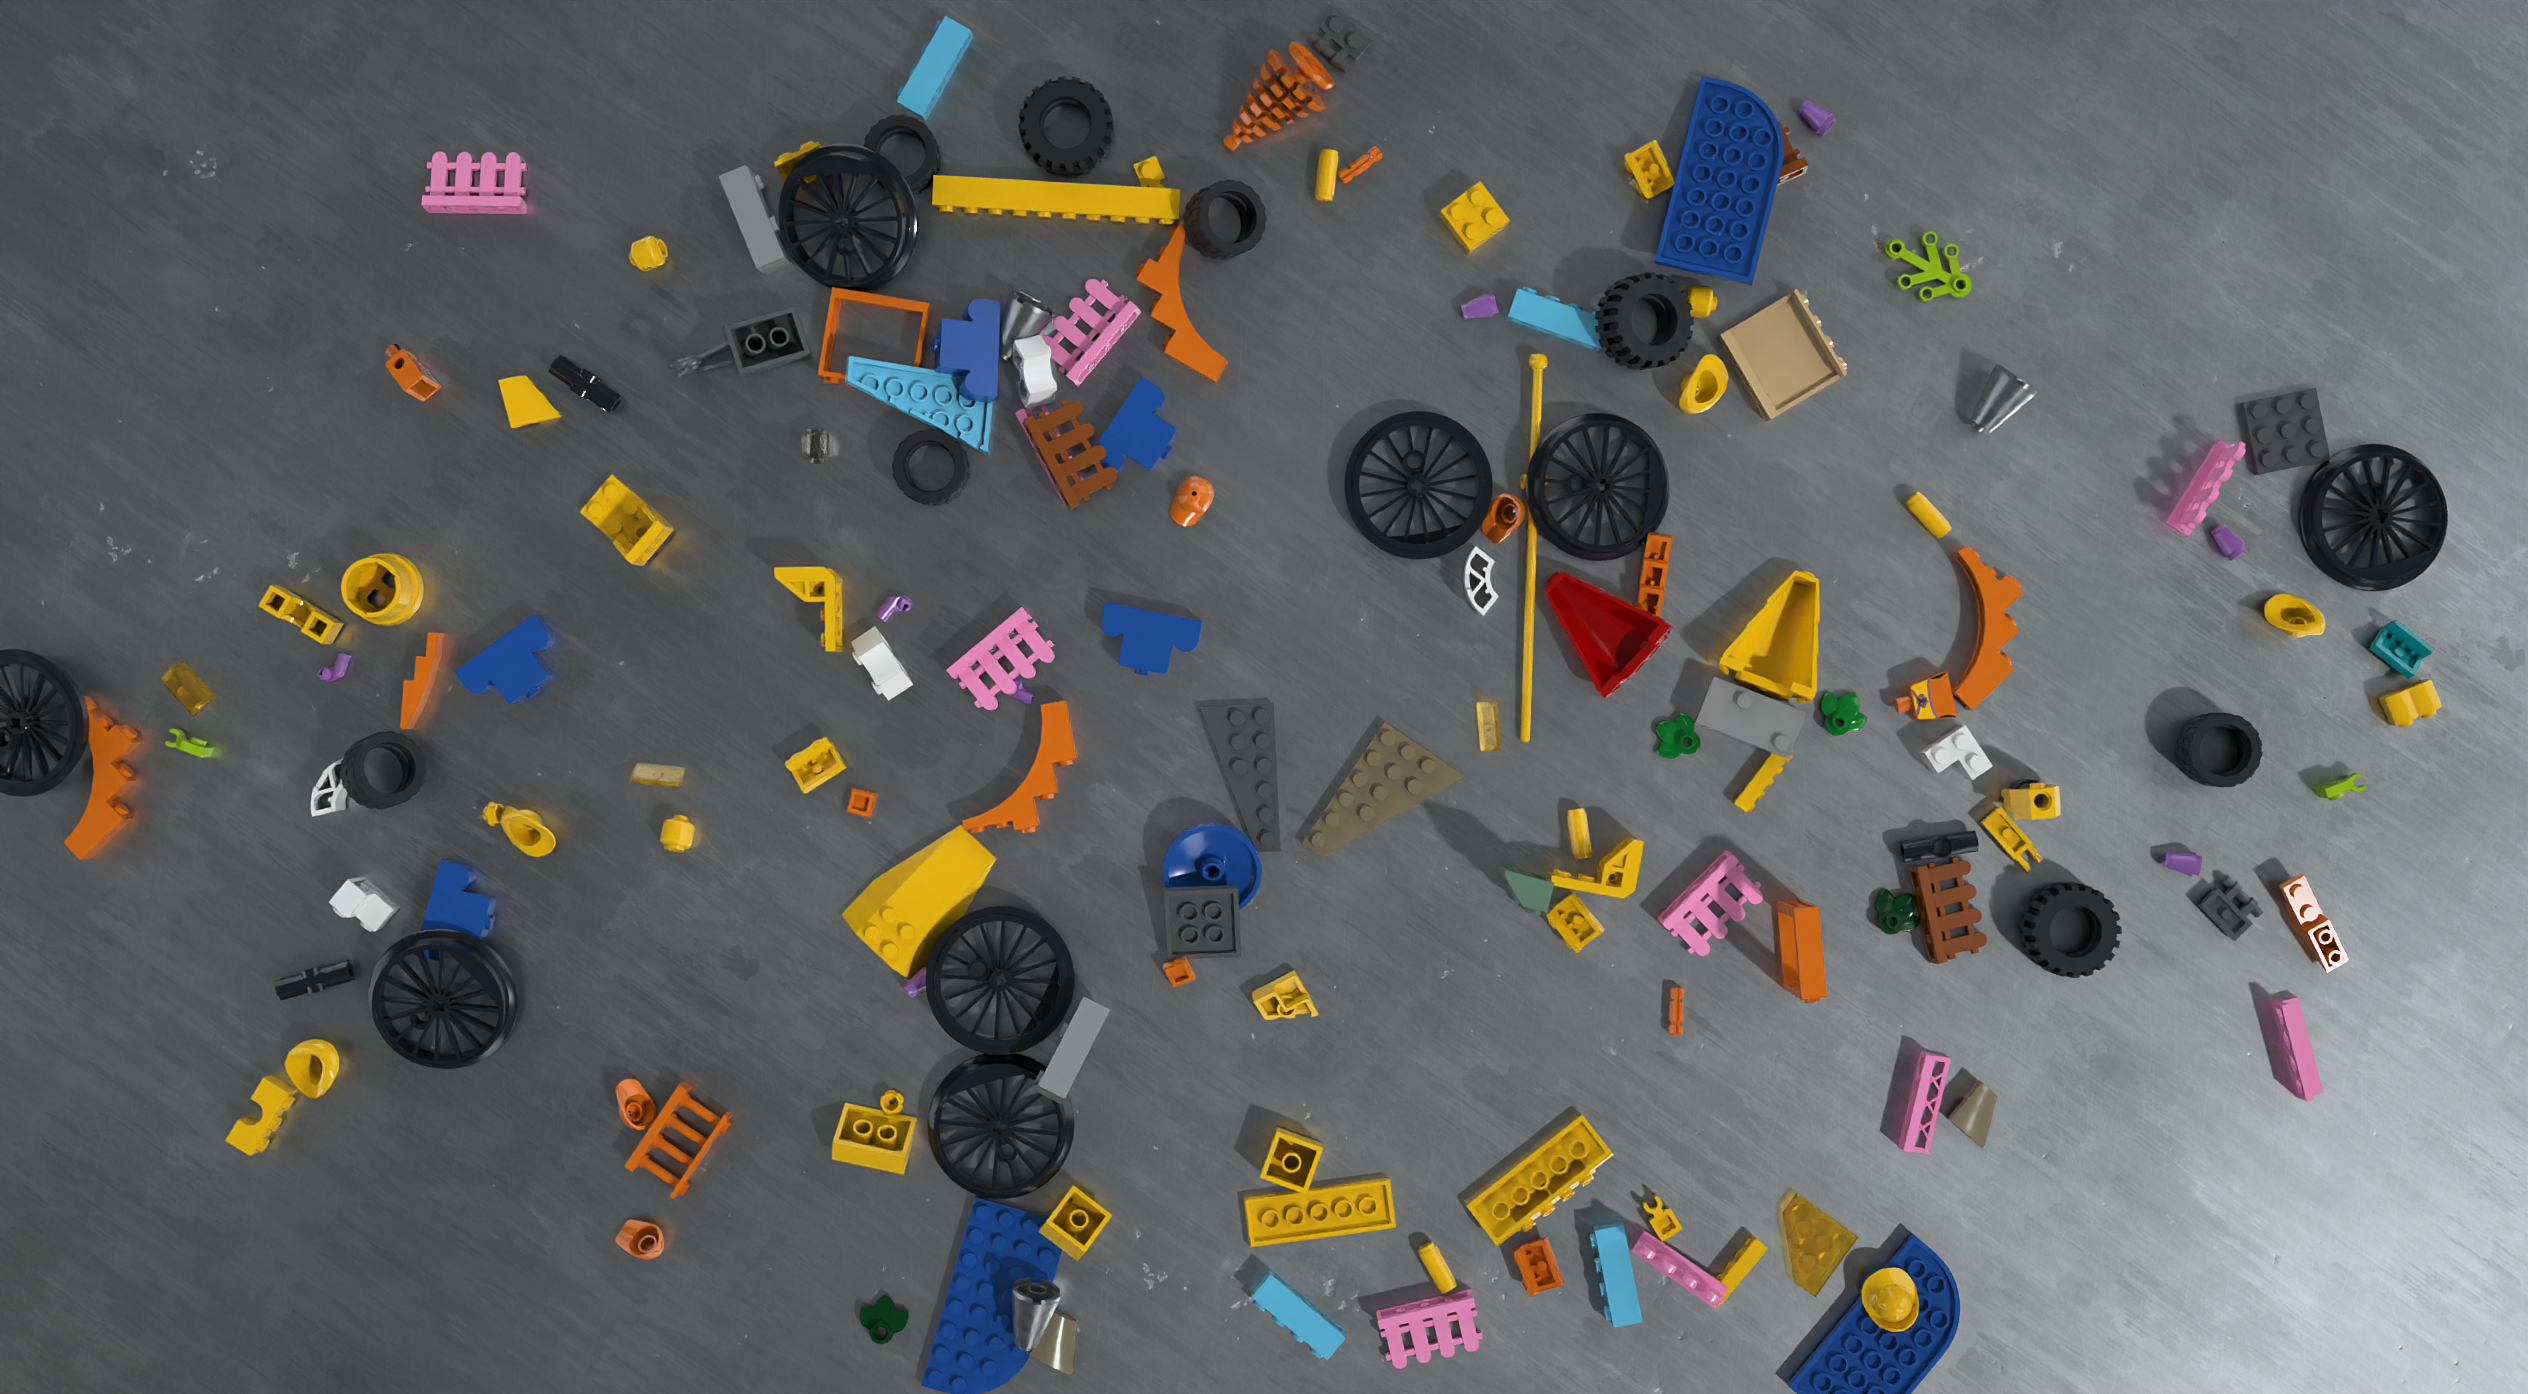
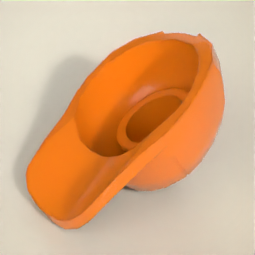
M1199 475L1186 477L1177 488L1170 510L1172 519L1179 525L1193 526L1213 501L1214 488L1212 484Z
M1508 493L1500 494L1493 500L1481 525L1483 533L1491 542L1495 544L1500 543L1520 526L1525 515L1523 502L1516 496Z
M626 1079L620 1081L615 1089L619 1102V1117L627 1127L633 1130H644V1128L653 1124L656 1119L655 1105L637 1080Z
M628 1220L615 1239L616 1244L631 1256L643 1260L658 1257L663 1252L665 1245L664 1236L659 1227L652 1223L637 1220Z

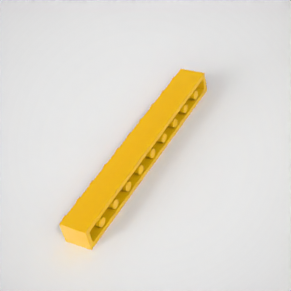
M933 175L932 205L938 207L939 212H953V208L963 209V213L977 214L978 210H987L989 215H1002V211H1011L1012 216L1026 217L1027 212L1037 213L1036 217L1051 218V214H1061V219L1073 220L1076 219V215L1086 216V220L1100 221V217H1110L1111 222H1125V218L1135 219V223L1149 224L1150 220H1159L1161 225H1174V221H1180L1181 189Z

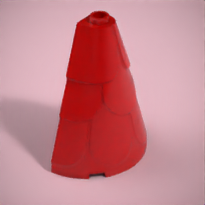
M1565 571L1555 572L1547 581L1549 585L1544 591L1562 628L1566 629L1577 655L1582 659L1597 691L1604 698L1616 692L1621 687L1620 683L1629 680L1668 638L1665 634H1669L1673 629L1665 619L1638 608L1629 601L1603 591L1602 587Z

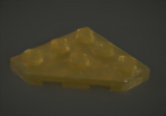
M1796 1193L1782 1212L1793 1269V1280L1797 1285L1816 1297L1858 1239V1236Z

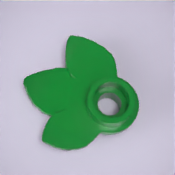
M1827 692L1824 695L1821 711L1826 717L1825 727L1830 734L1842 736L1848 731H1858L1865 725L1867 717L1858 712L1860 700L1856 693H1848L1840 699L1831 692ZM1836 719L1841 721V727L1836 726Z
M1679 712L1675 722L1664 720L1655 724L1656 732L1663 741L1655 750L1659 756L1675 759L1682 753L1685 755L1694 754L1700 748L1701 740L1698 734L1694 732V721L1687 714ZM1686 738L1692 739V745L1689 747L1683 744Z

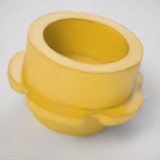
M489 802L487 807L483 809V818L490 826L500 823L504 811L503 805Z
M895 1090L886 1091L885 1095H882L880 1098V1106L887 1114L899 1113L903 1108L904 1098L900 1093H896Z

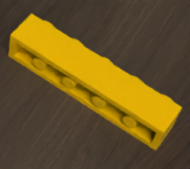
M1770 753L1733 804L1745 813L1751 812L1756 805L1754 802L1757 798L1759 800L1765 794L1763 790L1766 786H1771L1774 782L1772 778L1775 774H1780L1783 770L1782 765L1784 762L1788 763L1793 755H1790L1789 759H1785Z
M1755 1236L1747 1239L1745 1247L1735 1254L1736 1258L1732 1262L1730 1261L1725 1267L1726 1270L1716 1277L1717 1280L1728 1286L1723 1295L1722 1303L1716 1306L1720 1307L1768 1249Z

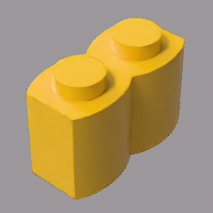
M2431 679L2417 681L2379 697L2389 724L2398 725L2399 728L2413 724V719L2421 716L2422 719L2437 714L2436 709L2442 707Z

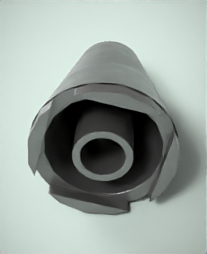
M1012 289L1009 293L1000 325L999 357L1009 361L1012 358L1014 341L1038 335L1051 321L1055 312L1049 307L1045 311L1041 308L1042 302L1019 290L1015 292Z
M1997 363L1970 418L1974 421L1971 426L1982 434L1986 430L1991 433L2032 399L2037 391Z
M1029 1277L1020 1278L1013 1283L1014 1343L1021 1350L1030 1351L1040 1343L1060 1300V1288L1054 1283L1040 1279V1283L1032 1282V1278Z

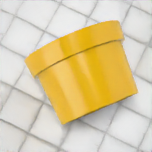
M380 553L358 560L346 570L341 582V593L349 609L365 620L380 626H394L407 621L417 612L423 600L424 584L419 570L410 560L394 553ZM388 571L396 576L394 578L396 587L393 589L383 582V577ZM373 590H377L385 596V601L379 608H376L368 601V596Z

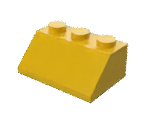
M845 1103L832 1143V1159L904 1175L917 1118L896 1113L887 1114L882 1110Z

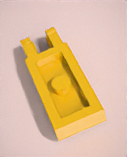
M1998 806L1980 822L2010 858L2015 860L2026 873L2031 870V867L2021 857L2024 851H2027L2031 858L2038 863L2043 860L2042 856L2032 846L2033 843L2002 807Z

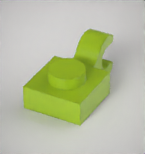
M170 729L169 732L176 734L177 740L176 742L166 741L165 744L168 747H176L179 750L201 758L211 757L214 748L206 745V740L192 737L191 740H188L182 730Z
M2353 773L2345 779L2336 780L2317 787L2316 790L2319 797L2329 798L2331 801L2344 797L2343 792L2349 790L2362 792L2367 788L2365 785L2355 786V780L2362 777V774Z

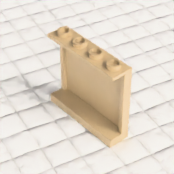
M1797 289L1716 337L1766 422L1847 374L1845 371L1847 369L1845 361L1841 356L1837 357L1832 349L1834 348L1833 341L1828 335L1823 334L1820 329L1822 326L1820 319L1815 313L1812 314L1807 307L1809 305L1808 299L1804 293H1799Z

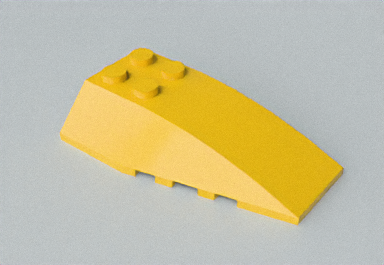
M959 825L877 877L841 915L855 934L892 969L910 980L923 966L927 967L931 952L945 930L964 916L996 858L967 830H964L962 825Z

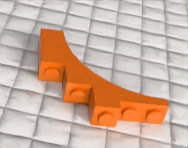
M1182 220L1179 225L1175 224L1168 236L1171 240L1167 247L1163 245L1156 256L1159 259L1158 263L1149 258L1146 263L1142 262L1135 275L1138 276L1137 282L1161 296L1160 299L1155 298L1149 308V311L1152 312L1150 315L1151 319L1175 332L1174 335L1169 334L1162 347L1166 348L1164 355L1216 384L1228 360L1214 351L1198 335L1188 319L1181 301L1179 264L1183 246L1187 240L1183 226L1184 221Z
M1961 546L1953 555L1963 566L1973 585L1978 602L1980 624L1977 645L1972 660L1962 678L1952 688V695L1966 710H1973L2015 670L2011 665L2012 660L2004 652L1999 653L1998 651L2019 632L2015 627L2016 621L2009 614L2006 613L2004 615L2003 612L2024 592L2019 588L2021 584L2012 575H2001L1996 578V571L1988 564L1984 565L1978 559L1980 555L1975 549L1970 546L1968 548Z
M88 696L83 697L89 714L88 740L92 751L94 771L92 791L82 818L76 828L63 842L79 860L91 859L133 819L128 814V808L116 800L137 781L132 775V769L124 763L121 764V762L142 743L136 737L138 736L137 732L129 725L112 726L114 724L107 715L101 714L96 709V703Z
M1067 700L1041 705V741L1035 762L1027 777L1016 791L997 807L981 815L962 820L964 830L970 829L971 833L985 831V826L994 824L995 829L1010 826L1009 821H1013L1014 831L1020 830L1021 834L1036 831L1035 827L1040 825L1035 796H1039L1040 800L1054 798L1053 793L1059 792L1054 763L1058 762V767L1073 764L1072 759L1078 758Z

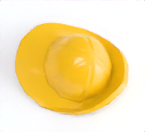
M1715 354L1703 356L1696 369L1690 371L1684 377L1681 383V396L1679 399V407L1684 413L1695 414L1709 409L1720 399L1726 390L1728 373L1725 364Z
M2283 593L2270 598L2264 606V615L2268 622L2282 629L2289 636L2302 638L2309 634L2321 635L2324 632V615L2303 598Z
M506 807L504 809L500 824L512 844L525 854L534 857L544 856L553 851L556 844L555 837L549 829L544 827L539 814L529 809L519 811L513 807Z
M311 1039L298 1044L288 1053L285 1068L295 1086L307 1097L315 1099L325 1094L333 1083L339 1069V1056L335 1047L329 1042Z
M1895 1267L1880 1269L1865 1280L1861 1290L1862 1303L1872 1321L1880 1328L1892 1332H1901L1908 1329L1915 1322L1919 1313L1917 1289L1915 1283L1904 1270Z

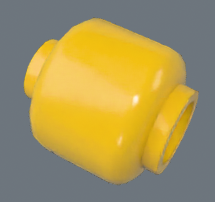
M647 236L634 241L629 253L632 265L637 266L644 272L664 265L668 256L665 243L654 236Z
M1691 284L1687 287V290L1683 289L1688 296L1686 301L1691 303L1693 309L1690 311L1691 317L1706 318L1710 315L1711 311L1716 310L1718 298L1713 296L1711 287Z
M674 815L673 819H666L663 822L660 842L665 845L664 849L682 853L684 849L691 847L695 827L692 823L688 822V817Z

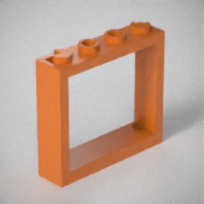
M832 287L818 375L824 378V382L838 384L839 380L845 381L846 373L830 370L841 301L921 314L922 318L913 367H923L933 307L930 303Z
M1802 899L1776 901L1783 989L1790 992L1791 995L1800 998V1000H1805V1003L1819 1002L1820 998L1827 997L1819 906Z

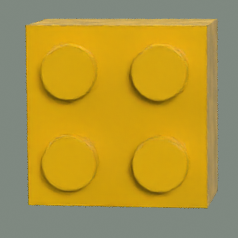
M1481 181L1443 208L1439 213L1440 218L1467 254H1470L1505 228L1510 221Z
M1276 1127L1260 1171V1178L1307 1195L1323 1151V1143Z
M1073 1185L1038 1232L1078 1262L1112 1217V1214Z

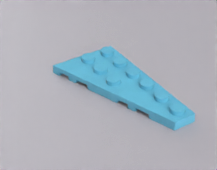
M853 356L847 358L845 383L984 454L988 452L993 401L991 403L966 400L959 392V385L964 376L937 373L931 369Z

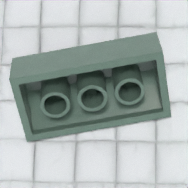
M1497 864L1496 869L1513 898L1519 903L1518 906H1521L1525 912L1540 915L1541 911H1548L1554 882L1542 875Z

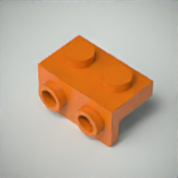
M1548 1237L1521 1243L1514 1250V1262L1520 1268L1523 1276V1286L1528 1290L1530 1297L1536 1296L1540 1291L1559 1287L1565 1283Z

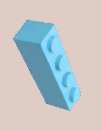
M947 16L942 21L939 20L933 29L934 36L930 43L927 41L924 44L920 53L922 55L918 64L914 63L908 73L910 77L906 85L902 84L896 94V98H898L896 102L901 108L924 121L973 38V33L970 29Z
M1528 287L1516 290L1506 320L1598 352L1602 349L1598 341L1601 339L1600 334L1596 333L1595 326L1598 325V320L1595 319L1596 311L1590 314L1584 312L1583 307L1574 303H1569V306L1559 303V298L1551 295H1546L1545 298L1536 295V290Z
M1616 1221L1592 1226L1593 1234H1589L1592 1249L1596 1248L1598 1258H1594L1596 1272H1601L1603 1282H1599L1601 1297H1606L1607 1306L1603 1307L1606 1321H1610L1613 1328L1643 1322L1623 1223Z
M1271 1269L1252 1291V1298L1254 1299L1252 1302L1260 1310H1268L1272 1314L1271 1318L1279 1326L1283 1327L1286 1325L1292 1330L1290 1334L1300 1343L1305 1341L1311 1346L1309 1350L1316 1357L1321 1358L1323 1356L1328 1360L1346 1339V1332Z

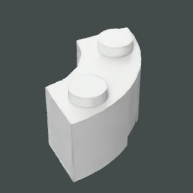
M1041 335L1015 340L1013 343V366L1018 369L1020 378L1019 381H1016V385L1026 409L1053 403L1055 392L1057 391V383L1052 376L1050 366L1051 349Z
M1475 546L1464 566L1463 585L1466 597L1473 609L1480 616H1484L1499 597L1493 590L1490 582V572L1495 561Z
M876 626L851 641L855 650L852 655L859 665L863 664L874 680L871 684L878 695L883 693L890 700L913 685L903 665L894 656L890 645Z
M343 759L334 762L326 768L316 786H314L311 795L312 817L346 810L345 799L347 791L343 788L342 779L340 778V765Z

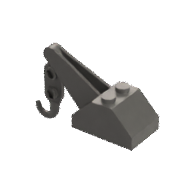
M794 306L726 325L722 328L726 342L698 356H695V354L685 356L671 363L668 368L674 369L677 379L734 364L737 376L758 373L810 355V350ZM729 350L732 360L699 368L703 361Z

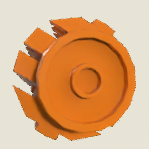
M1293 41L1289 45V53L1299 68L1291 61L1286 64L1284 55L1276 50H1270L1267 55L1270 65L1263 63L1260 69L1262 78L1256 77L1253 82V88L1260 94V97L1258 95L1255 96L1251 91L1248 92L1245 99L1250 104L1251 110L1247 106L1241 105L1238 113L1243 122L1234 119L1231 125L1234 132L1223 140L1226 148L1233 151L1239 146L1241 141H1244L1246 144L1255 141L1252 132L1259 137H1264L1269 134V131L1266 129L1267 127L1272 128L1274 131L1283 128L1282 123L1277 117L1279 119L1283 118L1286 124H1291L1297 121L1296 115L1301 118L1311 115L1310 108L1317 112L1326 108L1317 90L1312 91L1309 88L1311 82L1308 79L1310 78L1323 90H1330L1335 85L1334 80L1318 59L1302 44ZM1262 80H1267L1270 84L1266 85ZM1291 109H1294V110L1297 112L1296 115H1295L1294 111H1293V113H1292L1290 110H1291Z

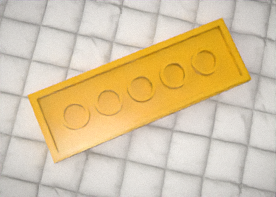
M1390 1178L1309 1188L1307 1195L1294 1190L1244 1197L1250 1247L1396 1228Z

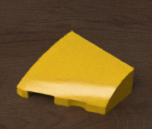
M516 376L498 380L511 428L515 429L537 422L543 423L561 418L560 412L549 403L544 394L534 386V383L528 376Z
M1295 970L1252 992L1253 1002L1265 1020H1274L1279 1017L1295 1018L1297 1014H1311V1017L1319 1015Z

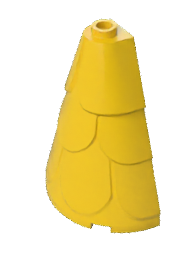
M1795 570L1766 601L1764 608L1746 625V629L1723 653L1719 662L1720 670L1725 675H1728L1730 672L1734 675L1733 681L1762 695L1787 702L1791 698H1798V703L1811 702L1817 691L1818 623L1820 621L1819 579L1815 578L1808 571L1801 570L1799 572Z

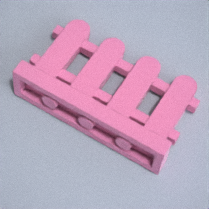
M436 152L432 156V162H427V169L431 170L430 186H425V193L430 194V196L422 195L421 205L428 213L527 214V204L520 197V195H525V188L521 187L522 171H527V165L522 163V158L519 154L515 152L509 153L506 156V163H498V159L493 153L486 152L481 157V163H473L472 156L467 152L459 153L456 162H449L445 153ZM448 170H456L455 187L447 186ZM473 171H480L479 187H472ZM497 171H505L504 187H496Z
M1090 279L1086 282L1085 288L1090 295L1085 301L1080 298H1073L1070 301L1069 307L1074 314L1069 320L1063 316H1059L1054 320L1053 325L1058 333L1053 339L1048 335H1042L1045 343L1050 346L1051 358L1061 366L1058 370L1062 374L1068 371L1067 378L1077 387L1141 314V311L1133 302L1129 301L1125 304L1127 298L1123 295L1118 298L1106 288L1109 284L1104 279L1101 282L1096 279ZM1095 300H1098L1108 309V312L1103 317L1090 307ZM1116 315V317L1113 319V321H1112L1111 323H1109V321L1113 318V316ZM1080 318L1093 328L1087 336L1074 326ZM1098 334H1100V336L1094 342L1093 340L1096 338ZM1064 337L1077 347L1072 354L1059 345ZM1082 353H1084V355L1078 361L1077 359L1079 358V356Z
M2221 440L2215 442L2165 524L2185 537L2191 534L2195 526L2204 520L2206 516L2205 510L2208 505L2217 499L2220 493L2218 489L2221 484L2230 478L2233 472L2231 468L2234 463L2239 461L2245 454L2246 449L2244 447L2246 444L2241 441L2237 445H2228Z
M1023 607L1018 609L946 670L955 680H962L959 683L962 689L968 687L977 699L974 702L977 708L983 706L989 711L995 710L998 706V700L994 695L1000 690L1007 695L1014 694L1017 690V685L1013 679L1019 674L1026 679H1031L1036 674V669L1032 664L1037 659L1044 663H1051L1055 658V654L1051 649L1054 644L1051 640L1044 641L1035 630L1039 627L1035 621L1029 622L1032 616ZM1017 631L1018 634L1013 639H1011L1010 636H1012ZM1023 639L1034 651L1028 658L1017 647V644ZM997 647H999V650L992 655L991 652H993ZM1004 655L1015 667L1009 674L998 662ZM978 663L981 664L977 669H975V670L972 669V668L975 667ZM985 671L996 683L990 690L979 678Z
M1727 850L1656 918L1667 930L1673 928L1670 933L1674 937L1679 935L1689 945L1686 950L1691 955L1696 952L1700 956H1706L1710 952V945L1706 940L1712 934L1718 939L1726 937L1728 929L1724 923L1729 918L1737 922L1742 921L1745 917V911L1741 906L1747 900L1752 904H1759L1763 899V894L1759 890L1762 885L1758 881L1752 883L1742 873L1745 868L1740 863L1736 866L1739 860ZM1730 883L1742 894L1736 901L1724 890ZM1713 900L1724 910L1718 918L1707 907ZM1695 917L1707 928L1701 935L1689 924Z
M1644 1230L1631 1250L1633 1253L1713 1308L1717 1304L1720 1305L1722 1303L1723 1295L1728 1286Z
M1471 1289L1377 1310L1376 1316L1381 1337H1387L1390 1352L1385 1353L1387 1361L1392 1360L1394 1367L1401 1369L1407 1365L1406 1356L1416 1354L1419 1362L1427 1363L1431 1359L1430 1351L1440 1349L1442 1356L1446 1358L1454 1355V1345L1464 1343L1467 1351H1476L1479 1347L1478 1340L1483 1338L1481 1331L1476 1332L1473 1316H1477V1311L1474 1308L1476 1306ZM1458 1320L1462 1335L1452 1337L1449 1322ZM1434 1326L1438 1341L1428 1343L1425 1328ZM1410 1331L1414 1346L1404 1348L1401 1333Z

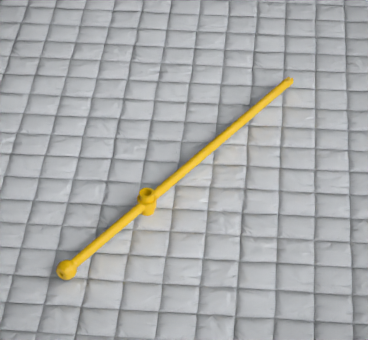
M1531 354L1528 361L1529 366L1533 369L1530 461L1540 443L1543 369L1546 368L1548 363L1545 354ZM1521 475V489H1526L1527 475ZM1529 506L1520 739L1525 743L1530 740L1537 525L1530 513Z

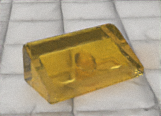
M184 661L171 666L161 679V682L193 717L200 713L216 697Z
M1478 702L1476 707L1481 751H1498L1501 749L1497 702Z
M637 763L630 781H632L631 783L682 787L685 783L686 769L676 766Z

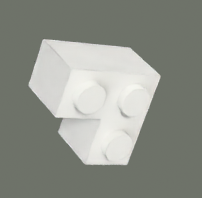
M1957 725L1918 751L1932 773H1939L1955 763L1965 779L1973 780L1993 767L1966 725Z
M364 876L347 879L329 901L334 906L333 911L343 918L356 916L361 920V926L370 932L383 930L401 908Z

